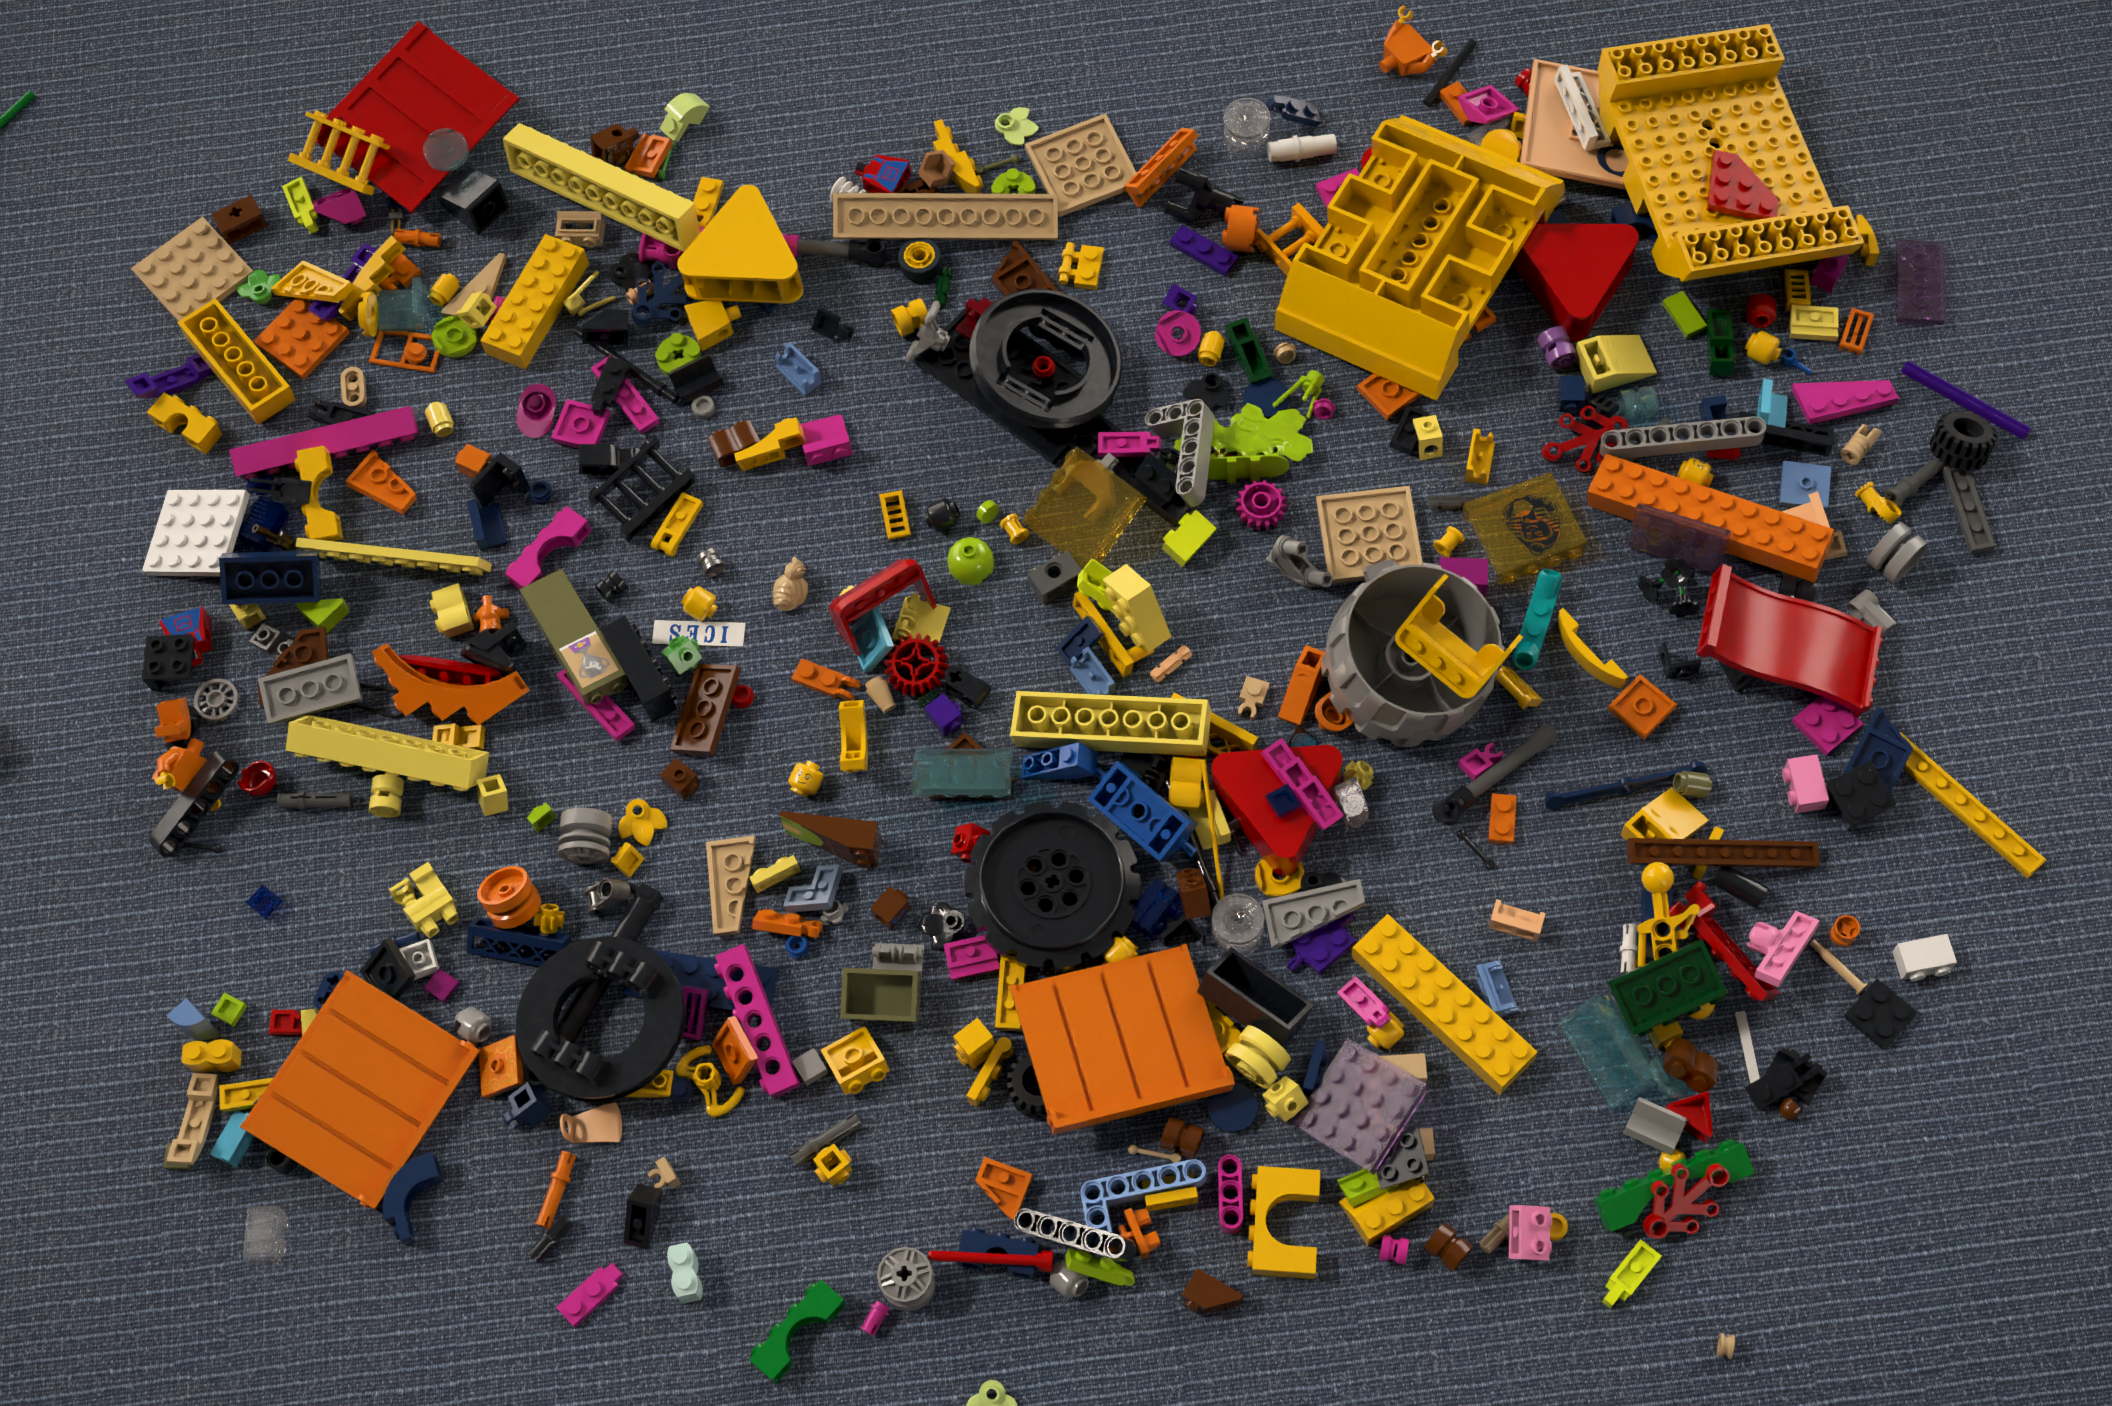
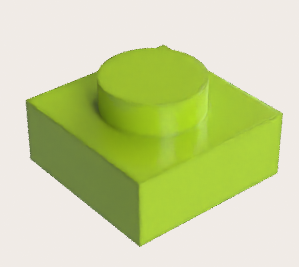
M546 802L542 806L535 807L527 817L537 833L557 818Z
M224 993L211 1012V1015L235 1027L246 1010L247 1005Z

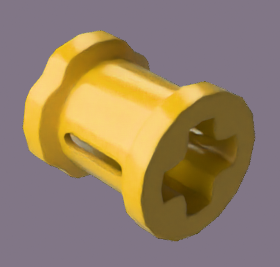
M1016 513L1008 515L1000 522L1001 528L1006 530L1013 545L1023 542L1030 534L1028 529L1023 528L1019 522L1020 518Z
M1449 526L1446 529V534L1440 540H1436L1433 546L1443 557H1450L1452 550L1458 544H1462L1465 539L1458 529Z

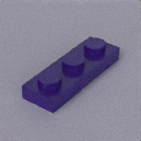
M1181 225L1170 239L1171 247L1225 277L1238 262L1237 255L1184 225Z

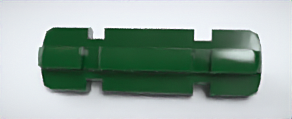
M950 267L941 268L935 292L936 295L934 296V301L941 303V309L946 307V298H948L950 280H952L953 272Z

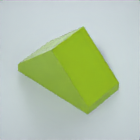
M343 598L296 603V607L306 620L316 628L325 627L327 633L349 613V607Z

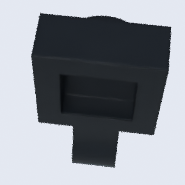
M820 308L817 311L811 330L829 339L837 335L846 340L847 337L852 338L855 329L839 324L840 316Z

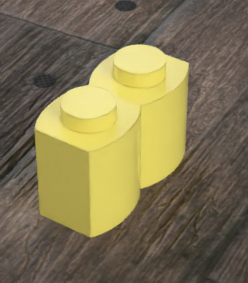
M459 583L432 592L433 599L430 600V605L433 613L438 615L435 623L439 633H444L448 639L474 630L467 601Z

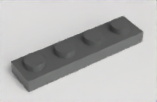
M1950 466L1944 467L1942 474L1969 553L1975 554L1994 550L1996 545L1970 470H1961Z

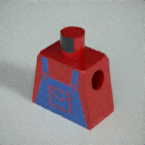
M877 154L869 165L858 162L855 168V175L863 177L864 190L868 193H897L901 187L905 186L911 175L910 161Z
M203 606L159 620L165 635L191 634L194 637L192 666L201 664L203 662L201 653L212 649L211 619Z

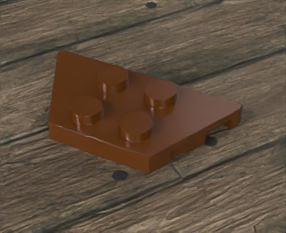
M1017 240L1013 242L1009 254L1004 256L1000 267L995 270L991 277L992 283L1003 296L1024 289L1058 291Z

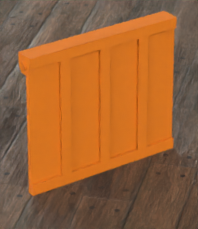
M1187 944L1020 985H1010L1011 996L1014 1000L1047 1112V1123L1053 1135L1232 1091L1235 1085L1234 1075L1229 1066L1225 1065L1204 997L1197 993L1200 985Z
M346 970L338 985L249 1115L242 1122L240 1128L356 1198L362 1206L367 1209L370 1207L376 1211L384 1199L391 1179L409 1161L478 1057L480 1050L475 1048L476 1046L473 1043L456 1038Z

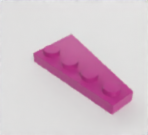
M1890 380L1793 383L1791 387L1808 424L1897 404L1899 398Z

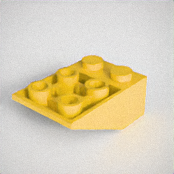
M1671 787L1643 807L1625 823L1620 836L1625 840L1629 838L1690 839L1709 820Z

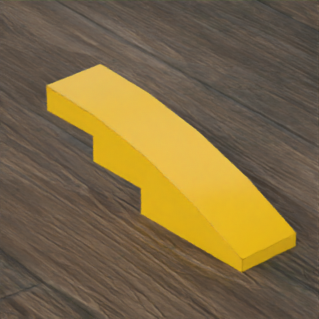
M392 235L361 269L352 283L355 289L343 300L338 311L351 321L358 315V304L363 302V298L360 297L363 292H373L376 298L383 292L379 284L394 271L390 263L406 250Z

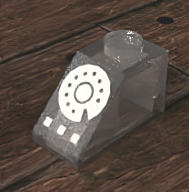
M1356 776L1333 788L1332 800L1344 815L1340 820L1345 829L1362 826L1368 819L1369 809Z

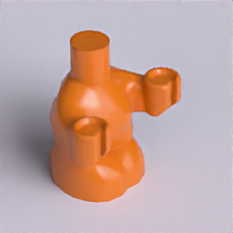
M485 595L482 597L483 606L473 614V623H480V632L487 628L490 634L493 635L502 628L500 619L510 618L509 609H501L493 605L492 597Z

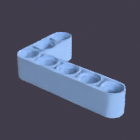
M1191 1159L1087 1181L1081 1188L1086 1225L1113 1233L1109 1206L1143 1200L1146 1195L1190 1187L1200 1188L1207 1181L1206 1168L1201 1161ZM1193 1169L1202 1171L1201 1176L1196 1179L1190 1178L1188 1174ZM1168 1174L1176 1176V1180L1172 1184L1164 1183L1163 1178ZM1143 1179L1151 1182L1147 1189H1139L1137 1187L1138 1183ZM1116 1185L1125 1186V1191L1122 1194L1116 1195L1112 1193ZM1091 1190H1098L1100 1192L1099 1197L1095 1200L1088 1199L1087 1194ZM1103 1215L1105 1219L1102 1224L1094 1225L1092 1224L1093 1217ZM1099 1236L1095 1240V1247L1097 1246V1243L1100 1241ZM1094 1253V1255H1095L1096 1257H1098V1258L1106 1257V1256H1102V1255H1099V1254Z

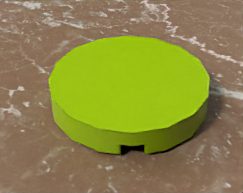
M449 316L437 322L431 335L434 348L446 357L457 358L471 352L477 344L476 329L468 327L458 316Z

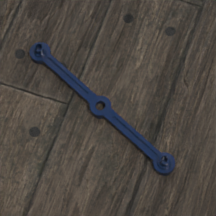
M1692 760L1689 763L1690 766L1634 779L1623 777L1615 783L1560 794L1554 790H1551V792L1549 790L1546 793L1547 796L1544 802L1548 809L1557 810L1564 804L1616 793L1627 796L1636 789L1673 782L1677 772L1691 771L1707 774L1708 770L1703 762Z

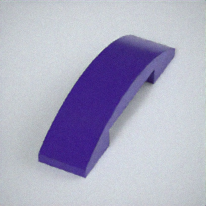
M363 243L352 256L351 261L353 265L342 278L353 283L361 269L377 250ZM315 300L308 310L326 322L340 313L338 310L343 300L340 302Z
M196 354L187 357L185 365L153 377H149L144 373L125 380V384L137 398L153 399L159 398L164 392L172 395L197 384L213 373V371L202 357Z

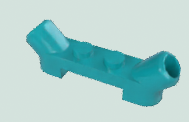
M1543 569L1539 572L1520 632L1523 638L1517 644L1512 657L1514 665L1520 670H1531L1537 664L1563 579L1562 575L1554 570Z

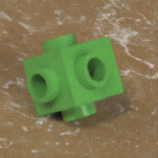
M683 635L673 638L668 643L669 646L660 652L672 670L679 675L694 669L698 661L702 659L698 652L701 650L698 643L693 638L688 639Z

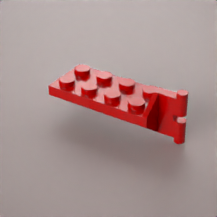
M1699 881L1684 894L1685 899L1689 903L1685 905L1679 899L1669 908L1670 916L1684 913L1693 904L1699 905L1700 912L1696 915L1693 924L1690 925L1688 933L1694 930L1699 939H1702L1703 942L1707 941L1713 948L1711 950L1712 954L1719 961L1722 962L1724 960L1730 967L1728 969L1729 973L1737 981L1741 979L1747 986L1745 990L1752 999H1758L1759 1001L1773 1000L1780 993L1772 984L1755 978L1757 967L1712 917L1718 906L1704 892L1707 888L1706 885ZM1685 920L1679 925L1682 930L1686 924Z

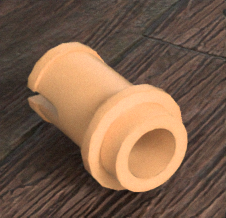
M650 280L649 288L646 291L647 296L654 293V285ZM644 282L643 284H641V285H639V286H640V287H645V286H646V283ZM636 288L628 289L626 293L628 301L632 305L638 304V290Z

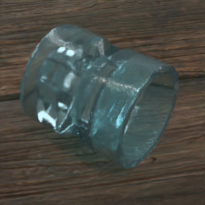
M1653 386L1639 388L1637 392L1633 389L1619 391L1620 416L1626 421L1637 419L1639 415L1643 418L1657 416L1658 401Z

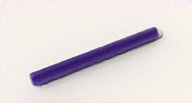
M1907 361L1901 369L1903 374L2019 438L2025 439L2031 429L2029 426L1911 361Z

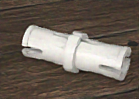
M1627 924L1623 925V941L1619 950L1622 954L1621 975L1637 968L1639 932L1637 931L1638 925L1629 924V928Z

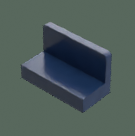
M476 499L467 501L475 541L480 551L506 545L508 542L499 504L494 503L480 507Z

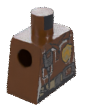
M614 124L590 136L592 156L620 168L629 160L633 153V142L640 138L639 132L634 127L626 131L621 125Z

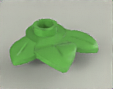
M254 270L248 276L247 283L237 286V291L242 298H251L257 304H266L272 299V290L270 288L280 281L281 278L279 274L267 276L264 270Z

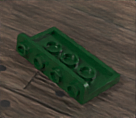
M1702 939L1607 981L1632 1035L1638 1034L1639 1037L1653 1032L1652 1027L1661 1023L1663 1026H1667L1676 1022V1017L1683 1013L1689 1016L1700 1011V1006L1708 1002L1710 1005L1717 1004L1725 999L1724 995L1728 994Z

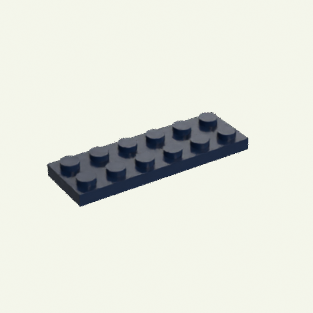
M653 950L670 967L680 984L681 990H683V986L709 990L707 1009L733 1013L732 1010L736 1009L733 1000L729 1001L725 995L723 987L727 985L724 977L720 978L714 964L718 963L717 959ZM755 965L769 1004L772 1007L779 969ZM743 970L734 972L732 977L734 982L740 981L743 978ZM623 987L622 994L624 997L643 999L641 994ZM689 993L687 1006L691 1007L693 993ZM745 993L742 996L741 1002L743 1005H747L752 1001V993ZM699 994V996H698L697 1008L700 1007V1001H701V995H700V994Z

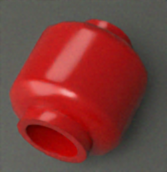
M1768 294L1753 295L1746 303V319L1748 323L1757 328L1770 326L1777 317L1776 301Z

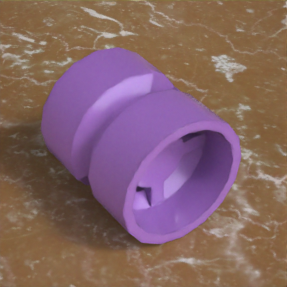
M1563 326L1549 328L1538 337V344L1552 370L1563 369L1576 361L1578 354Z

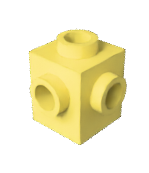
M1286 1076L1271 1085L1262 1094L1267 1103L1265 1108L1268 1113L1274 1118L1278 1116L1285 1122L1296 1116L1302 1108L1309 1104L1299 1085Z

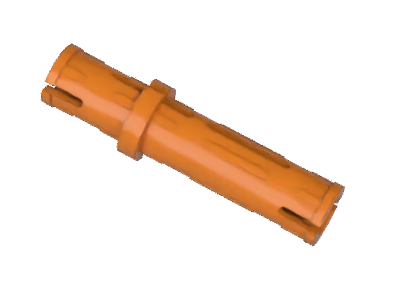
M561 1151L555 1172H551L550 1178L552 1180L537 1222H535V1225L542 1226L545 1229L551 1228L565 1186L571 1180L569 1175L577 1156L575 1154L570 1155V1152Z

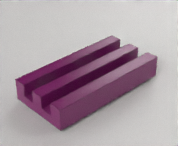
M683 986L685 1013L689 993H693L688 1029L687 1032H683L682 1037L702 1040L709 990ZM700 994L701 1001L699 1007L696 1034H693L698 996Z

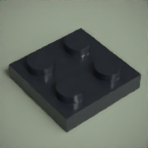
M392 938L384 939L360 970L366 982L395 1000L399 999L416 977Z
M1876 979L1843 1017L1884 1051L1918 1012L1881 981Z

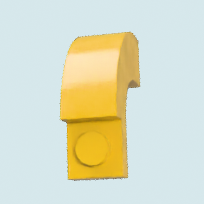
M864 700L840 702V770L851 773L867 770L868 742Z

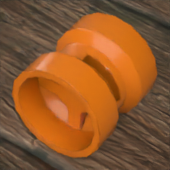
M1850 915L1839 917L1830 930L1832 942L1840 947L1850 946L1860 932L1859 922Z

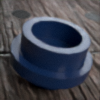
M544 481L534 482L529 489L531 500L539 504L547 502L552 496L551 486Z
M681 1077L672 1081L670 1099L676 1103L688 1101L693 1094L691 1082Z

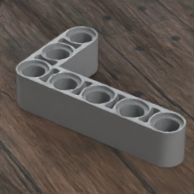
M1193 399L1150 410L1145 416V423L1156 436L1166 438L1182 434L1175 488L1181 498L1191 507L1200 505L1206 495L1215 420L1213 412L1201 399Z

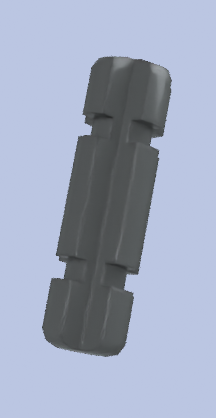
M1429 495L1428 507L1430 509H1438V507L1442 509H1461V507L1473 509L1475 505L1473 495H1464V497H1461V495H1442V497H1439V495Z

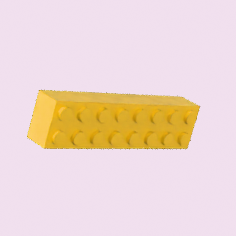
M1387 914L1353 946L1351 957L1499 1095L1535 1061L1537 1051L1390 915Z

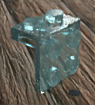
M421 277L412 278V290H386L378 293V327L380 331L425 330L424 319H428V307L424 305V300H428L427 286H423Z

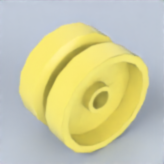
M1247 1025L1239 1035L1241 1044L1233 1043L1225 1053V1057L1248 1080L1264 1089H1269L1277 1079L1275 1071L1282 1072L1291 1061L1290 1055L1269 1035L1258 1028Z

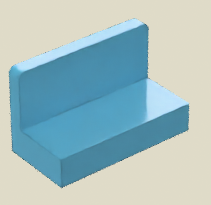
M1763 379L1758 399L1757 417L1762 418L1768 425L1785 428L1788 397L1772 394L1773 380Z
M238 1110L234 1111L211 1150V1156L237 1168L255 1137L240 1128L242 1122L249 1115L248 1112L244 1114Z

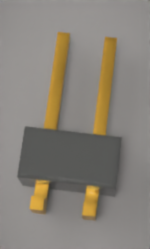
M400 208L398 209L399 212H394V209H391L392 212H389L391 234H393L394 222H398V229H400V223L404 220V215Z

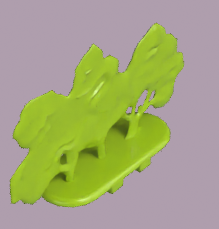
M1247 403L1242 408L1241 413L1235 414L1230 419L1231 425L1224 428L1217 420H1214L1211 446L1217 450L1218 456H1215V453L1210 454L1207 479H1227V483H1236V479L1250 478V482H1260V478L1276 477L1286 473L1290 467L1289 461L1279 455H1285L1293 461L1300 462L1307 454L1313 452L1312 439L1297 432L1303 427L1306 418L1300 415L1298 410L1288 409L1278 411L1270 419L1264 417L1261 408ZM1182 434L1181 438L1175 441L1173 447L1178 451L1181 448ZM1274 447L1278 448L1276 453H1273ZM1225 448V452L1221 454L1220 450ZM1232 451L1242 454V456L1224 457L1225 454Z

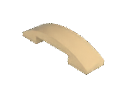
M192 1074L186 1094L189 1099L178 1138L172 1141L167 1157L168 1164L193 1165L197 1160L206 1141L214 1113L218 1089L217 1074Z

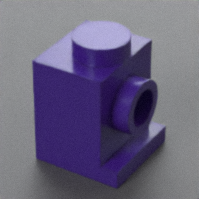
M1174 283L1162 302V306L1170 311L1179 310L1191 315L1195 314L1199 304L1196 303L1197 296ZM1185 301L1186 306L1180 308L1178 307V302Z

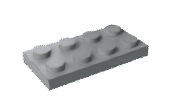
M351 653L258 678L269 725L363 700L354 658Z

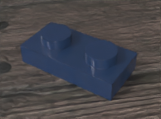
M1086 616L1055 649L1067 665L1071 666L1072 657L1075 656L1076 659H1079L1083 655V649L1086 647L1091 649L1105 633L1091 616Z
M1316 1040L1303 1085L1302 1092L1304 1095L1312 1097L1314 1089L1319 1090L1323 1075L1319 1074L1321 1065L1326 1066L1329 1051H1325L1326 1042Z

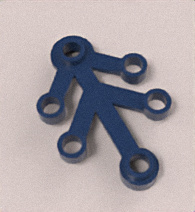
M656 262L651 268V273L654 276V297L648 303L646 291L649 288V280L645 277H639L636 280L635 287L638 290V304L633 307L631 316L633 321L639 325H647L653 319H668L672 323H678L682 316L678 308L670 310L655 309L660 304H690L686 301L688 298H691L687 294L671 295L684 283L682 274L679 273L663 288L665 266L660 262ZM660 267L662 272L657 273L654 268ZM645 282L646 286L640 287L638 283ZM640 312H645L647 316L641 318L638 314ZM672 313H677V314L679 315V317H678V318H672V317H671V314H672Z

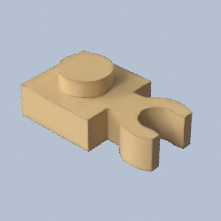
M1246 676L1239 696V701L1245 703L1239 706L1238 717H1242V713L1248 710L1251 712L1250 720H1255V706L1263 707L1269 689V682Z

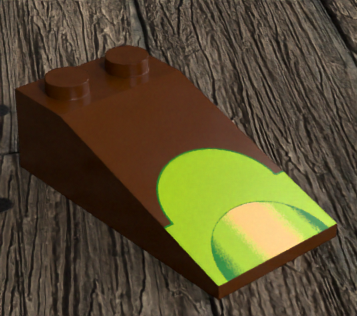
M780 811L779 816L787 834L852 864H856L860 868L878 867L883 840L878 822Z

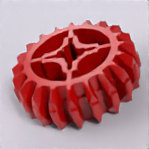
M917 633L916 639H913L911 634H908V640L905 642L899 637L900 645L894 644L892 648L894 652H888L887 657L889 660L884 661V665L888 667L885 670V674L890 676L888 679L889 683L895 684L894 688L896 691L902 689V693L905 696L910 690L912 697H916L918 691L925 697V690L927 689L934 693L933 685L941 687L942 683L939 678L945 679L946 673L944 671L949 669V665L945 663L948 660V656L943 654L945 652L944 647H938V640L931 641L929 635H926L922 640L920 633ZM922 650L930 652L935 657V661L923 658ZM912 651L910 656L902 658L906 653ZM919 659L921 666L914 670L912 665H915V662H918ZM898 669L910 672L912 680L909 681L901 677ZM931 673L928 677L921 680L923 674Z

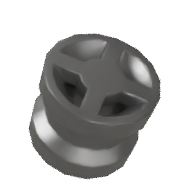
M715 548L703 551L696 559L698 565L703 567V574L707 578L714 577L725 569V563L719 559V553Z

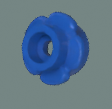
M792 935L787 940L785 949L792 958L803 957L809 951V940L802 935L800 937Z

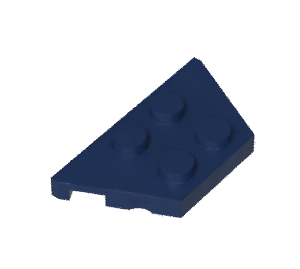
M1877 706L1842 775L1872 761L1888 791L1891 792L1913 747L1902 737L1894 723H1891L1881 707Z

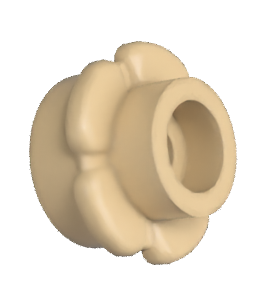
M1286 342L1281 343L1274 350V356H1276L1280 363H1290L1296 357V347Z

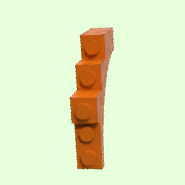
M388 643L371 652L374 655L375 663L388 675L390 684L398 689L399 692L392 698L395 701L396 708L401 713H404L405 716H408L429 702L431 711L441 721L462 707H465L468 717L473 722H476L477 725H480L530 691L517 671L502 679L486 684L467 686L448 684L432 679L413 669L395 653Z

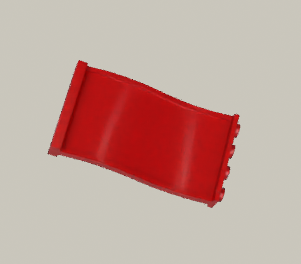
M1725 564L1718 568L1711 578L1696 655L1703 658L1711 656L1725 665L1746 674L1821 695L1852 710L1853 717L1856 718L1871 708L1873 703L1871 693L1876 683L1874 674L1879 664L1878 650L1883 641L1881 637L1882 626L1871 627L1861 620L1836 609L1764 589L1731 572L1732 567Z

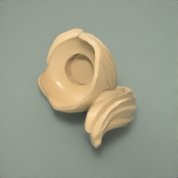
M796 557L792 558V563L786 565L785 574L780 576L774 583V606L782 611H790L802 605L808 594V583L802 578L807 569Z

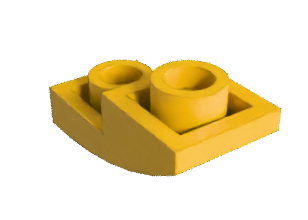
M1857 215L1855 222L1864 241V244L1861 246V257H1865V266H1875L1879 256L1875 234L1863 215Z

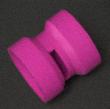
M1383 1234L1379 1261L1387 1262L1394 1260L1397 1264L1405 1265L1409 1239L1400 1238L1397 1240L1393 1239L1390 1235ZM1395 1244H1397L1396 1256H1393Z

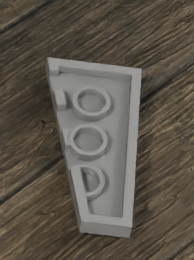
M1360 879L1262 901L1273 950L1366 905Z

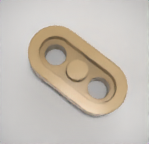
M349 367L341 374L342 401L345 405L360 409L367 401L365 376L361 369Z

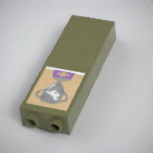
M562 569L519 589L524 604L585 705L589 703L597 704L602 701L604 696L619 693L629 686L625 672Z

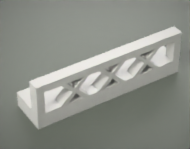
M1568 65L1559 66L1554 82L1584 151L1610 146V138L1581 72L1571 73ZM1598 135L1601 136L1602 140L1596 141Z

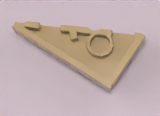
M499 253L441 310L442 317L457 316L456 312L461 310L472 293L482 291L493 299L506 262L505 254Z

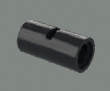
M1721 866L1712 882L1716 887L1755 909L1758 908L1769 889L1766 885L1734 867Z

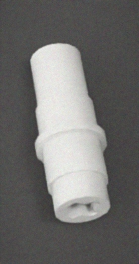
M1334 134L1313 137H1297L1295 135L1289 139L1268 142V157L1270 162L1291 160L1300 162V159L1336 154V137Z

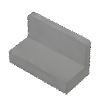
M1639 1097L1623 1134L1672 1155L1687 1118Z

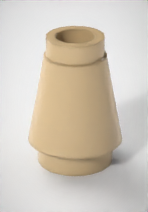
M882 676L875 677L865 684L867 688L866 693L883 713H887L896 707L888 682Z

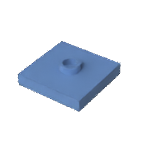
M1783 461L1779 506L1794 508L1809 503L1811 501L1808 494L1818 492L1824 511L1827 512L1831 466Z

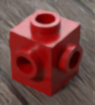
M974 823L956 826L951 854L959 857L960 861L972 864L970 854L982 834L990 836V831Z

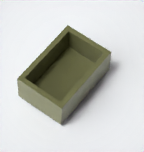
M843 968L840 1019L919 1022L921 971Z

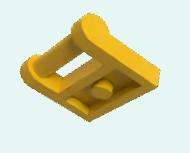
M1502 666L1495 681L1497 680L1518 701V705L1522 709L1528 706L1538 707L1543 699L1510 667Z

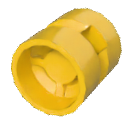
M921 298L909 302L908 307L901 305L891 310L893 321L901 337L914 333L915 328L920 330L922 324L925 325L924 320L928 311Z

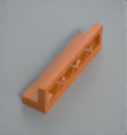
M1180 128L1124 185L1136 207H1141L1197 150L1193 141L1198 137V134L1194 129Z

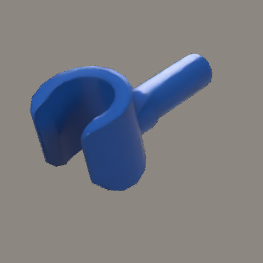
M1791 348L1786 349L1788 357L1782 355V364L1786 367L1795 366L1810 375L1812 370L1796 359L1795 350Z

